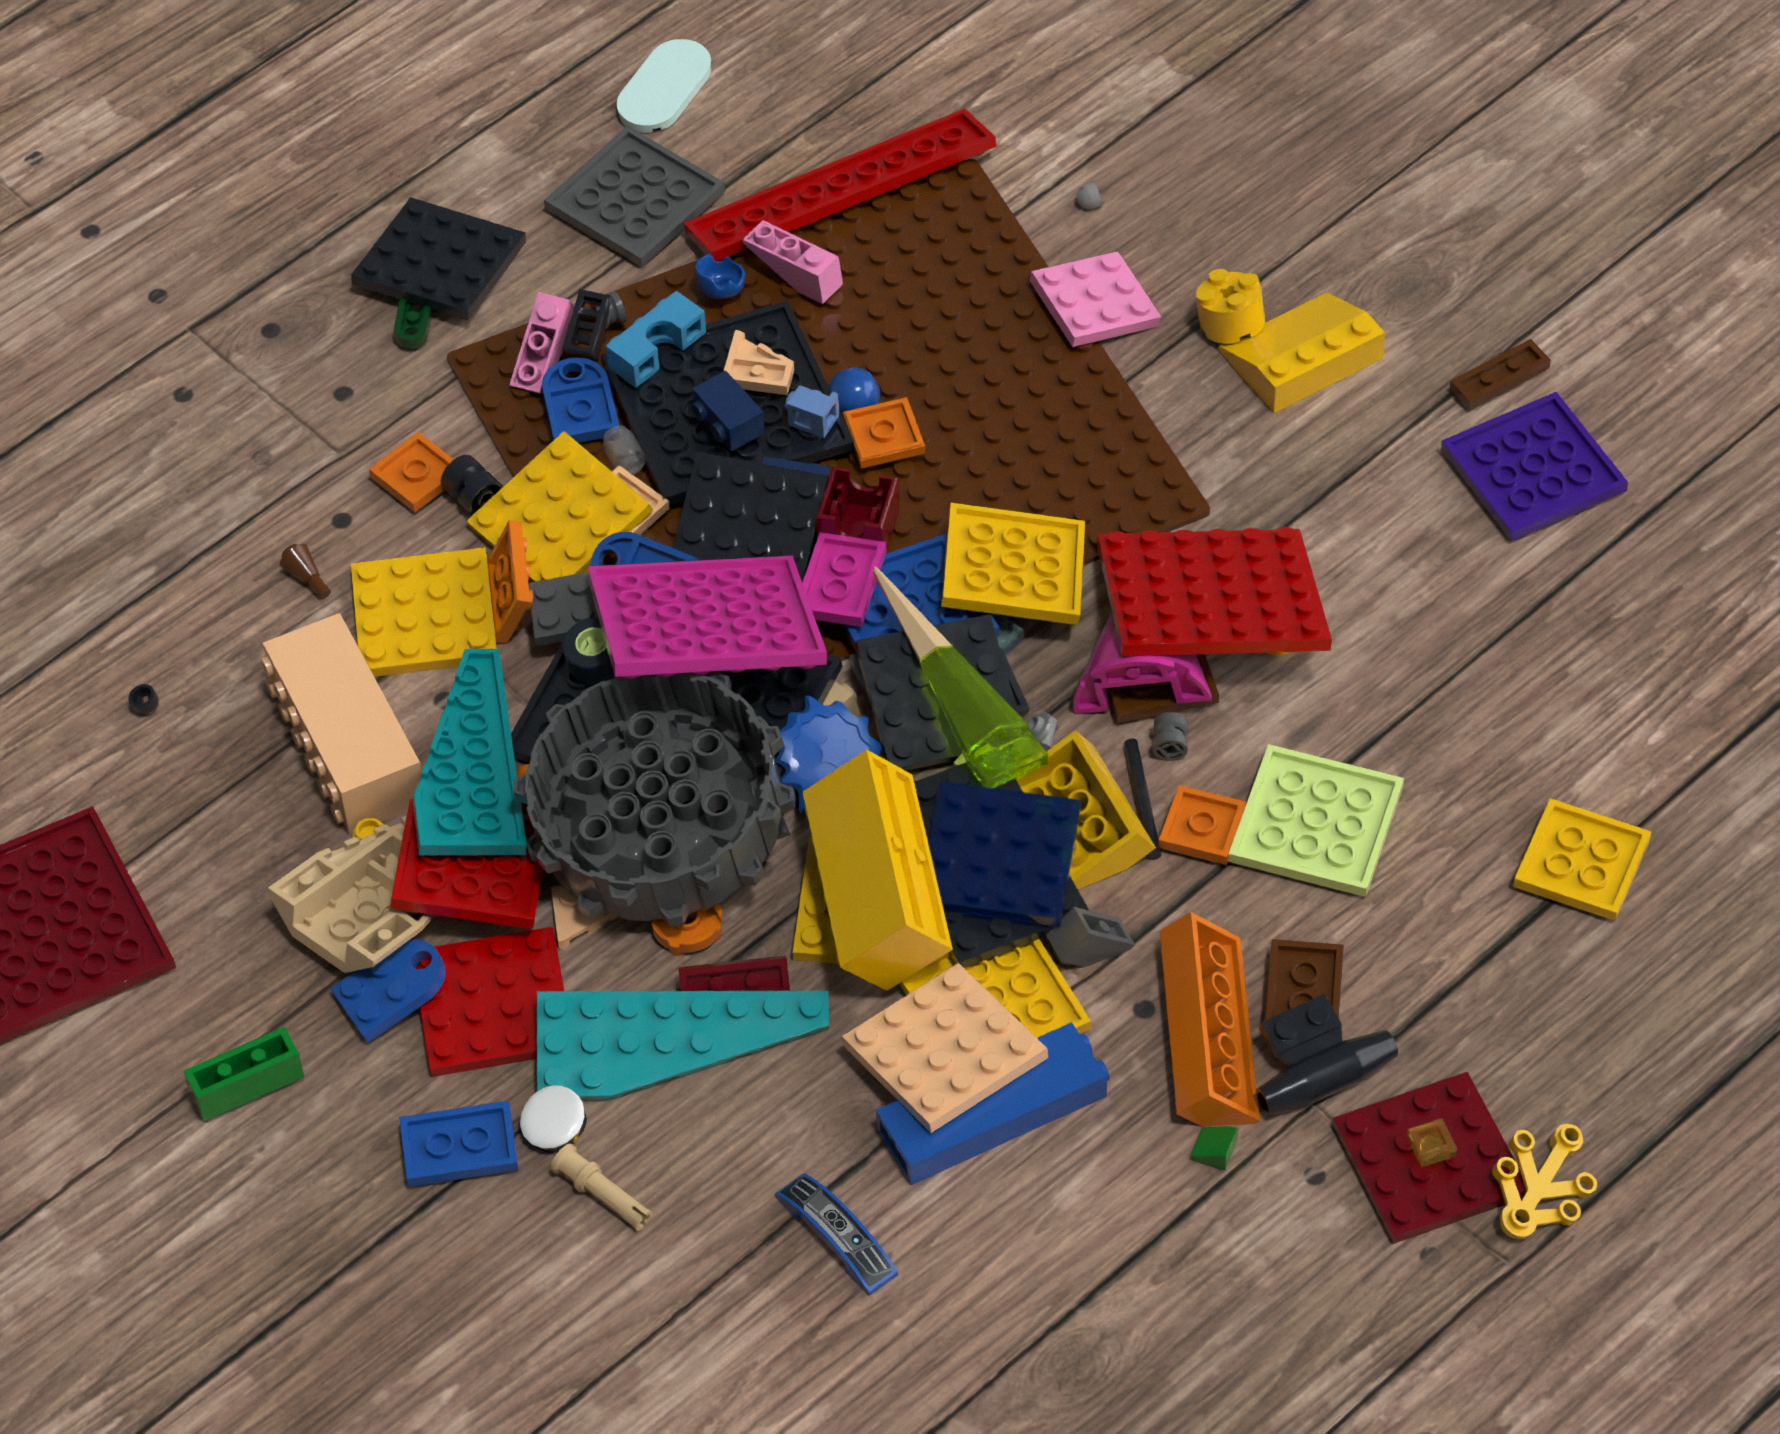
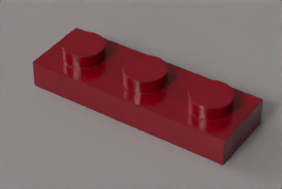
M786 955L678 967L681 991H790Z

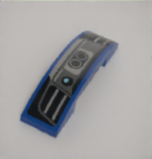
M803 1173L775 1193L776 1199L798 1222L803 1219L845 1263L846 1273L868 1296L898 1276L897 1269L866 1227L831 1191L817 1180Z

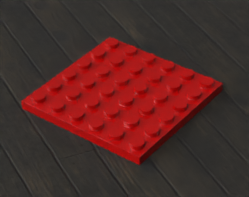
M1281 527L1275 530L1247 528L1235 531L1213 529L1196 532L1190 530H1178L1176 532L1149 530L1142 533L1113 531L1108 534H1098L1097 547L1122 657L1331 651L1332 637L1300 529Z

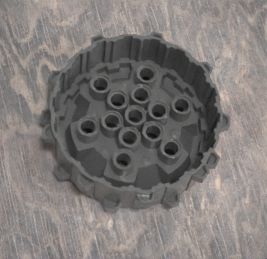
M718 671L710 676H699L692 673H675L668 677L657 674L640 675L633 679L619 676L608 681H601L586 689L580 696L566 705L555 704L546 713L550 724L543 734H540L533 747L526 774L514 779L513 792L516 800L528 804V815L535 830V834L526 841L532 861L538 862L547 874L554 872L560 884L571 895L574 894L578 897L577 906L580 913L590 918L602 912L620 916V918L627 920L651 921V919H663L670 927L685 924L687 916H691V913L703 908L707 910L730 896L729 894L736 889H740L745 884L756 885L765 876L761 864L766 856L771 853L776 843L783 814L795 809V793L792 787L780 783L781 778L774 755L784 747V743L778 726H769L761 716L756 717L755 711L749 703L739 694L736 695L731 691L729 676ZM689 800L691 801V802L688 803V804H683V803L686 802V801H689ZM725 809L723 812L715 813L718 810ZM626 813H631V814H629L628 816H623V817H622V815H624V814H626ZM598 834H603V835L600 836V837L593 838L594 836H596V835H598ZM663 852H668L666 855L658 856Z

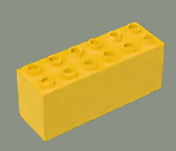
M866 749L804 790L803 796L806 806L805 814L809 820L812 834L811 842L815 848L818 862L817 871L821 877L824 890L823 899L830 917V931L834 936L837 962L843 970L888 991L953 950L913 775Z

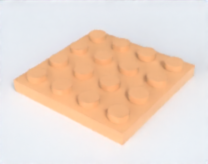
M959 963L842 1036L843 1046L930 1133L1048 1058V1048Z

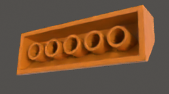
M1189 912L1160 930L1177 1115L1202 1127L1256 1124L1260 1121L1256 1097L1257 1088L1241 938Z

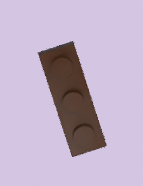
M1529 339L1451 380L1450 390L1468 410H1471L1550 368L1551 359L1532 339Z

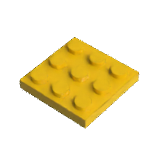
M1550 798L1514 878L1513 887L1616 921L1649 844L1651 831Z

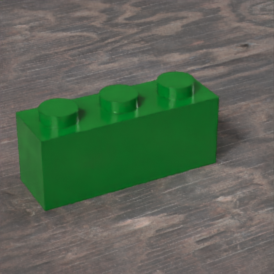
M285 1026L183 1071L189 1095L203 1122L304 1078L299 1052Z

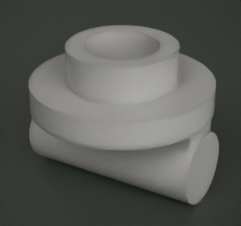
M1047 712L1033 715L1025 725L1026 741L1032 745H1037L1038 750L1042 752H1047L1051 749L1057 724L1056 718Z

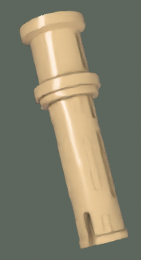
M573 1144L565 1145L555 1155L551 1163V1171L555 1174H563L574 1183V1188L578 1192H589L632 1225L637 1231L643 1229V1225L640 1222H643L645 1225L648 1224L652 1217V1211L645 1208L602 1175L599 1164L589 1162L579 1155L577 1148Z

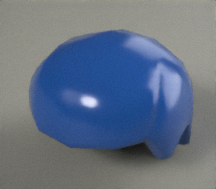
M707 254L697 260L694 267L695 279L700 292L706 297L719 300L732 298L744 288L746 273L740 264L732 262L728 256L721 262L715 261L711 254Z
M852 367L841 370L830 382L829 389L831 393L835 392L838 394L839 410L841 413L879 404L881 392L872 374L862 368Z

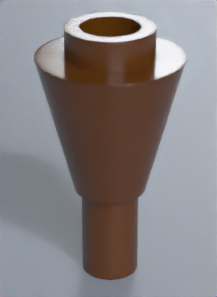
M292 544L287 547L281 555L280 567L306 585H309L320 599L328 597L331 590L319 577L320 574L307 545Z

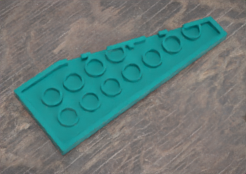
M465 649L455 676L454 685L447 698L445 710L441 715L427 762L424 764L421 772V779L414 792L413 813L418 854L526 855L527 842L521 802L516 800L513 792L517 771L499 649Z
M828 991L537 992V1091L547 1086L559 1085L574 1091L581 1101L613 1100L623 1097L625 1093L638 1089L644 1090L668 1079L681 1078L731 1062L736 1057L762 1052L764 1048L783 1042H793L827 1031L829 1029Z

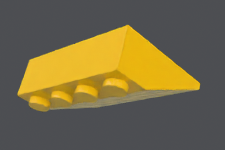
M1326 292L1266 322L1263 329L1252 338H1250V334L1241 336L1240 342L1232 344L1223 343L1218 346V350L1269 409L1276 413L1383 359L1385 332L1366 311Z
M1076 730L1014 776L1078 890L1129 869L1156 849L1094 745Z

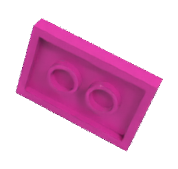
M819 533L802 583L815 620L862 627L877 582L874 578V566L881 570L887 552L886 542Z

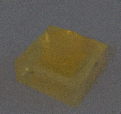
M1443 1119L1408 1129L1407 1138L1421 1167L1456 1156L1457 1147Z

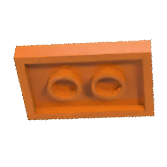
M510 520L487 559L495 637L497 643L504 644L508 643L514 631L519 630L521 618L526 610H530L533 602V592L529 590L528 585L530 565L526 563L525 558L527 538L523 537L522 522Z

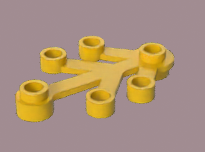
M1562 1124L1550 1136L1552 1151L1538 1173L1531 1153V1149L1535 1144L1533 1135L1526 1130H1519L1511 1137L1509 1147L1516 1155L1527 1192L1521 1200L1513 1179L1518 1173L1517 1163L1510 1157L1499 1159L1493 1166L1492 1171L1494 1177L1499 1181L1506 1207L1500 1214V1226L1507 1236L1514 1239L1527 1238L1535 1231L1536 1226L1556 1223L1569 1226L1580 1217L1581 1209L1573 1200H1564L1556 1209L1534 1210L1540 1200L1570 1196L1588 1198L1596 1190V1179L1593 1175L1586 1172L1580 1173L1574 1180L1551 1183L1564 1159L1574 1155L1582 1146L1583 1137L1577 1126ZM1565 1134L1570 1136L1573 1141L1568 1140ZM1517 1139H1522L1526 1143V1147L1521 1146ZM1501 1166L1507 1167L1510 1174L1504 1173ZM1580 1181L1585 1182L1589 1190L1582 1188ZM1563 1208L1571 1211L1572 1217L1567 1216ZM1515 1215L1519 1216L1524 1223L1519 1222Z

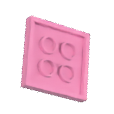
M1118 251L1031 271L1029 281L1072 347L1160 326L1161 315Z

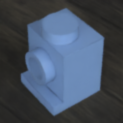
M799 385L795 392L791 391L785 402V410L788 413V425L824 439L839 417L838 394L832 392L830 396H827L818 390H811Z

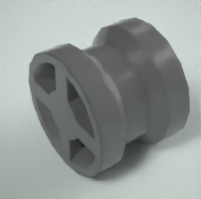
M616 291L608 293V295H611L612 300L605 329L611 323L621 324L627 320L623 303ZM590 304V309L599 311L600 306Z

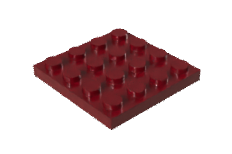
M1468 1072L1332 1118V1127L1392 1244L1506 1205L1499 1181L1494 1177L1492 1170L1493 1166L1502 1157H1510L1514 1161L1515 1159ZM1501 1166L1504 1173L1510 1174L1507 1167ZM1518 1167V1173L1513 1179L1520 1199H1523L1527 1191L1520 1168Z

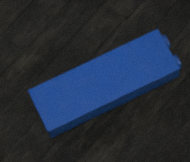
M1072 1022L1038 1037L1037 1039L1048 1048V1058L932 1133L898 1100L877 1109V1131L910 1185L1107 1097V1081L1110 1080V1075L1102 1060L1097 1061L1093 1056L1088 1037L1084 1033L1079 1034Z

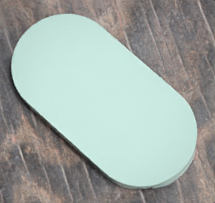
M687 39L670 40L656 47L617 98L618 114L623 125L629 126L640 133H651L653 129L661 128L663 130L670 127L682 114L711 74V57L707 49L701 44Z

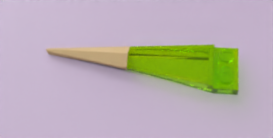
M874 566V578L899 621L932 686L967 765L986 791L1048 764V754L1030 732V726L900 590Z

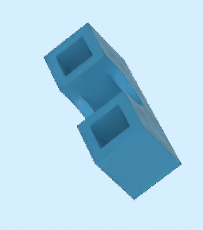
M675 291L666 299H662L646 315L635 320L627 330L610 340L606 345L608 368L637 388L659 370L658 349L654 345L671 343L683 351L706 333L704 310L678 291Z

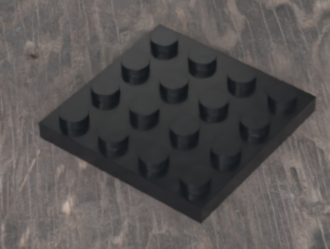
M410 197L351 274L352 285L397 299L403 298L407 302L423 307L425 305L431 307L432 310L469 321L526 243V232Z
M697 452L673 549L696 557L699 561L793 556L803 583L817 535L816 516L829 477L822 474Z
M991 614L933 625L952 645V649L936 651L926 661L921 663L904 631L856 641L855 647L885 760L906 771L956 761L963 752H970L986 740L996 750L1000 751L1024 747L1025 738Z

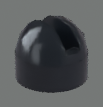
M148 684L136 686L131 690L128 701L133 709L142 715L154 712L159 704L157 693ZM148 696V701L145 702L143 697Z

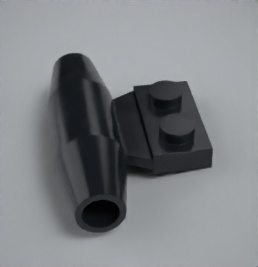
M1322 994L1260 1023L1259 1030L1275 1058H1278L1289 1067L1256 1089V1097L1260 1107L1268 1116L1311 1105L1363 1081L1398 1056L1397 1045L1387 1030L1342 1041V1023L1325 994Z

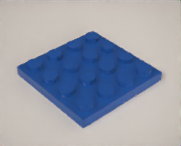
M946 534L885 555L880 571L932 625L991 614L941 607ZM877 582L862 627L841 624L855 650L857 640L903 632L899 621ZM991 614L996 635L999 636V626Z

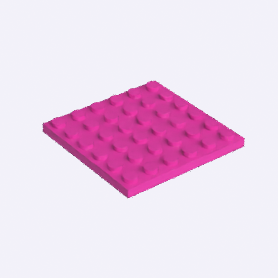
M793 556L588 566V582L615 677L621 676L633 679L640 675L654 674L668 677L675 673L690 672L704 675L711 671L727 670L739 673L746 669L762 668L774 671L781 667L797 666L803 669H810L816 665H827V651Z

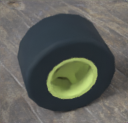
M588 618L572 626L564 636L562 649L569 671L573 677L587 685H596L601 681L616 678L599 618Z

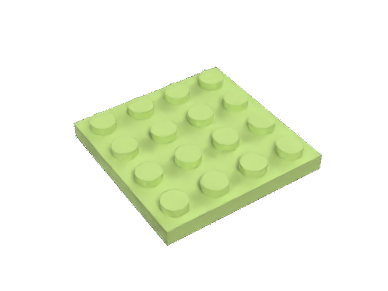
M1268 744L1231 845L1228 862L1366 897L1403 789L1404 778Z

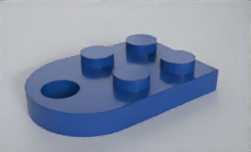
M568 358L555 363L547 370L542 380V389L553 440L563 431L578 443L621 435L608 376L601 365L586 358ZM569 372L580 373V375L575 378H568L565 376Z
M617 532L607 536L598 544L592 555L590 566H603V558L609 552L617 554L616 565L699 561V559L632 532Z
M410 939L374 967L357 970L330 989L369 1043L437 994L445 979V964L438 951L430 943L423 940ZM425 958L432 959L426 968L416 969L417 964Z

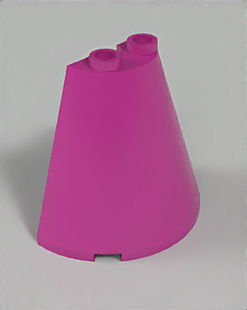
M1111 611L1075 689L1073 709L1074 714L1109 711V698L1106 688L1170 681L1177 704L1211 701L1212 695L1197 654L1122 657Z

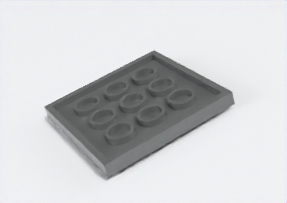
M627 126L545 198L544 206L546 210L643 267L684 229V222L698 217L725 192V183Z

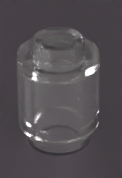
M616 426L605 433L603 449L613 468L615 469L620 465L632 475L638 473L646 461L645 454L633 432L627 430L624 426Z

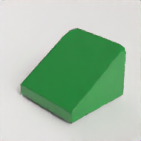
M1232 1126L1202 1127L1190 1160L1226 1170L1237 1143L1238 1128Z

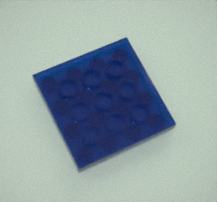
M940 782L928 845L944 911L1060 927L1082 800Z

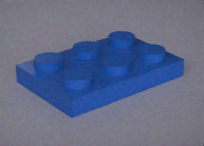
M509 1101L399 1117L408 1187L519 1170Z

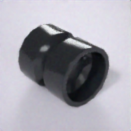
M466 454L454 459L445 468L440 480L441 486L455 500H458L471 515L477 512L503 488V485L487 472L475 458Z

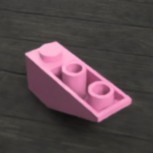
M764 220L742 239L743 243L797 292L823 304L843 285L839 257Z
M538 292L509 384L510 386L539 394L542 393V380L545 373L558 362L563 353V343L575 306L569 299Z

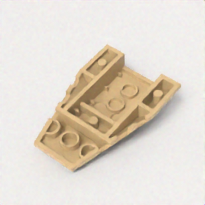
M407 815L401 817V823L390 827L384 824L375 828L374 834L360 840L357 837L348 839L343 842V847L331 851L327 848L317 852L268 887V894L292 937L344 973L374 967L420 933L434 916L390 909Z

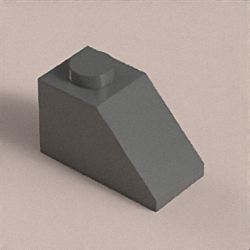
M1073 907L1046 934L1053 947L1052 952L1060 962L1080 967L1095 964L1128 951L1135 946L1120 918Z

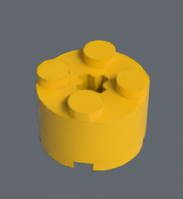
M1216 269L1211 271L1209 278L1203 281L1197 288L1196 302L1201 331L1203 329L1209 340L1224 344L1240 342L1241 336L1250 334V338H1252L1263 329L1265 325L1261 285L1256 274L1227 272L1225 269Z

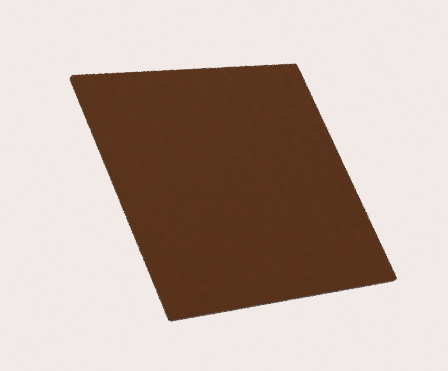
M968 159L952 167L941 169L929 174L926 178L917 179L902 185L896 190L873 197L867 202L858 203L844 209L840 213L819 219L811 225H805L790 231L789 233L839 257L843 285L823 304L797 292L750 249L729 257L732 262L740 264L746 273L744 288L732 298L712 299L700 292L695 279L694 269L697 260L615 290L623 303L627 320L621 324L611 323L605 329L601 352L597 362L602 367L601 354L606 353V345L610 340L627 330L635 320L646 315L662 299H666L675 291H678L704 310L706 324L788 300L828 387L832 378L841 370L859 367L870 372L878 384L881 392L879 403L907 397L925 444V454L862 469L854 450L812 462L823 466H830V473L832 467L851 470L852 480L858 485L867 488L878 486L880 475L899 479L900 510L886 554L943 534L947 536L950 503L1085 521L1083 566L1100 559L1097 547L1098 534H1108L1113 531L1123 533H1142L1149 530L1170 532L1210 515L1209 504L1100 342L1096 341L1072 347L1029 281L1031 271L1048 268V265L975 159ZM585 303L584 308L590 309V304ZM582 316L581 321L595 323L593 318ZM528 323L447 354L450 367L513 477L553 441L543 391L539 394L509 385ZM579 330L581 335L592 336L593 332ZM576 344V346L589 347L588 345ZM562 353L558 362L564 359H568L566 358L564 353ZM569 372L565 376L568 378L578 377L580 373ZM610 384L621 435L579 442V444L610 471H613L620 465L658 493ZM684 501L669 505V509L648 527L641 536L673 548ZM609 552L603 558V566L616 565L617 554L615 552ZM816 620L828 655L841 658V661L857 656V652L841 624Z

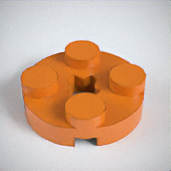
M720 903L707 910L703 908L691 913V916L687 917H695L696 919L690 924L670 927L663 919H651L654 937L675 956H682L686 953L697 952L707 948L713 942L718 941L722 934L723 917Z

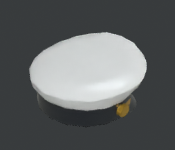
M553 1085L540 1089L529 1098L521 1113L520 1127L523 1136L537 1149L547 1153L559 1152L565 1145L578 1142L579 1136L586 1127L587 1117L583 1103L574 1091L564 1086Z

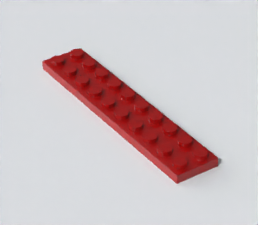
M964 108L683 223L685 234L705 255L711 254L715 261H721L727 256L730 257L749 249L742 239L762 220L787 232L805 225H811L819 219L840 213L844 209L858 203L867 202L873 197L896 190L902 185L917 179L926 178L929 174L952 167L958 162L973 156L982 155L985 151L997 147L996 137Z

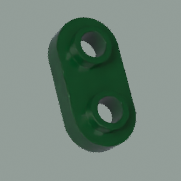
M400 299L394 325L395 340L398 345L403 348L414 349L422 346L427 341L432 317L431 307L425 305L423 307L407 302L406 299Z

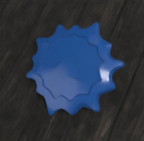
M806 695L804 698V711L789 713L786 726L779 730L784 747L779 750L776 763L785 768V773L780 783L793 787L798 791L800 813H805L804 790L866 749L878 756L880 755L882 746L869 735L868 717L854 716L840 701H834L831 705H823L813 697Z

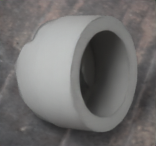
M1094 181L1079 188L1077 201L1081 207L1094 209L1103 205Z

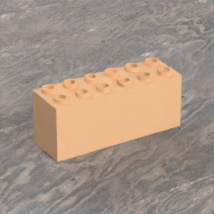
M335 614L263 642L265 657L261 658V663L268 679H265L269 694L272 699L278 697L281 702L278 704V708L285 723L291 722L294 727L291 729V733L298 748L304 747L307 752L304 754V759L311 773L317 772L320 777L317 779V784L324 799L330 797L333 804H330V808L336 823L340 824L343 822L350 835L353 833L358 822L365 818H375L382 822L407 812L409 801L413 799L414 792L421 779L420 761L341 614Z

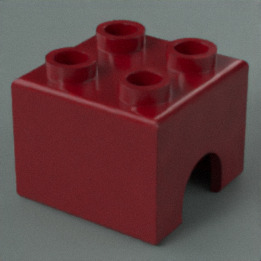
M832 467L816 516L817 538L819 533L822 532L886 542V549H888L900 510L899 479L880 475L879 485L867 488L858 485L852 480L851 470Z

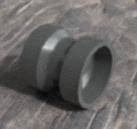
M1166 712L1156 716L1153 733L1156 736L1153 739V753L1155 756L1166 761H1175L1185 757L1188 751V740L1185 737L1188 734L1187 718L1176 712Z

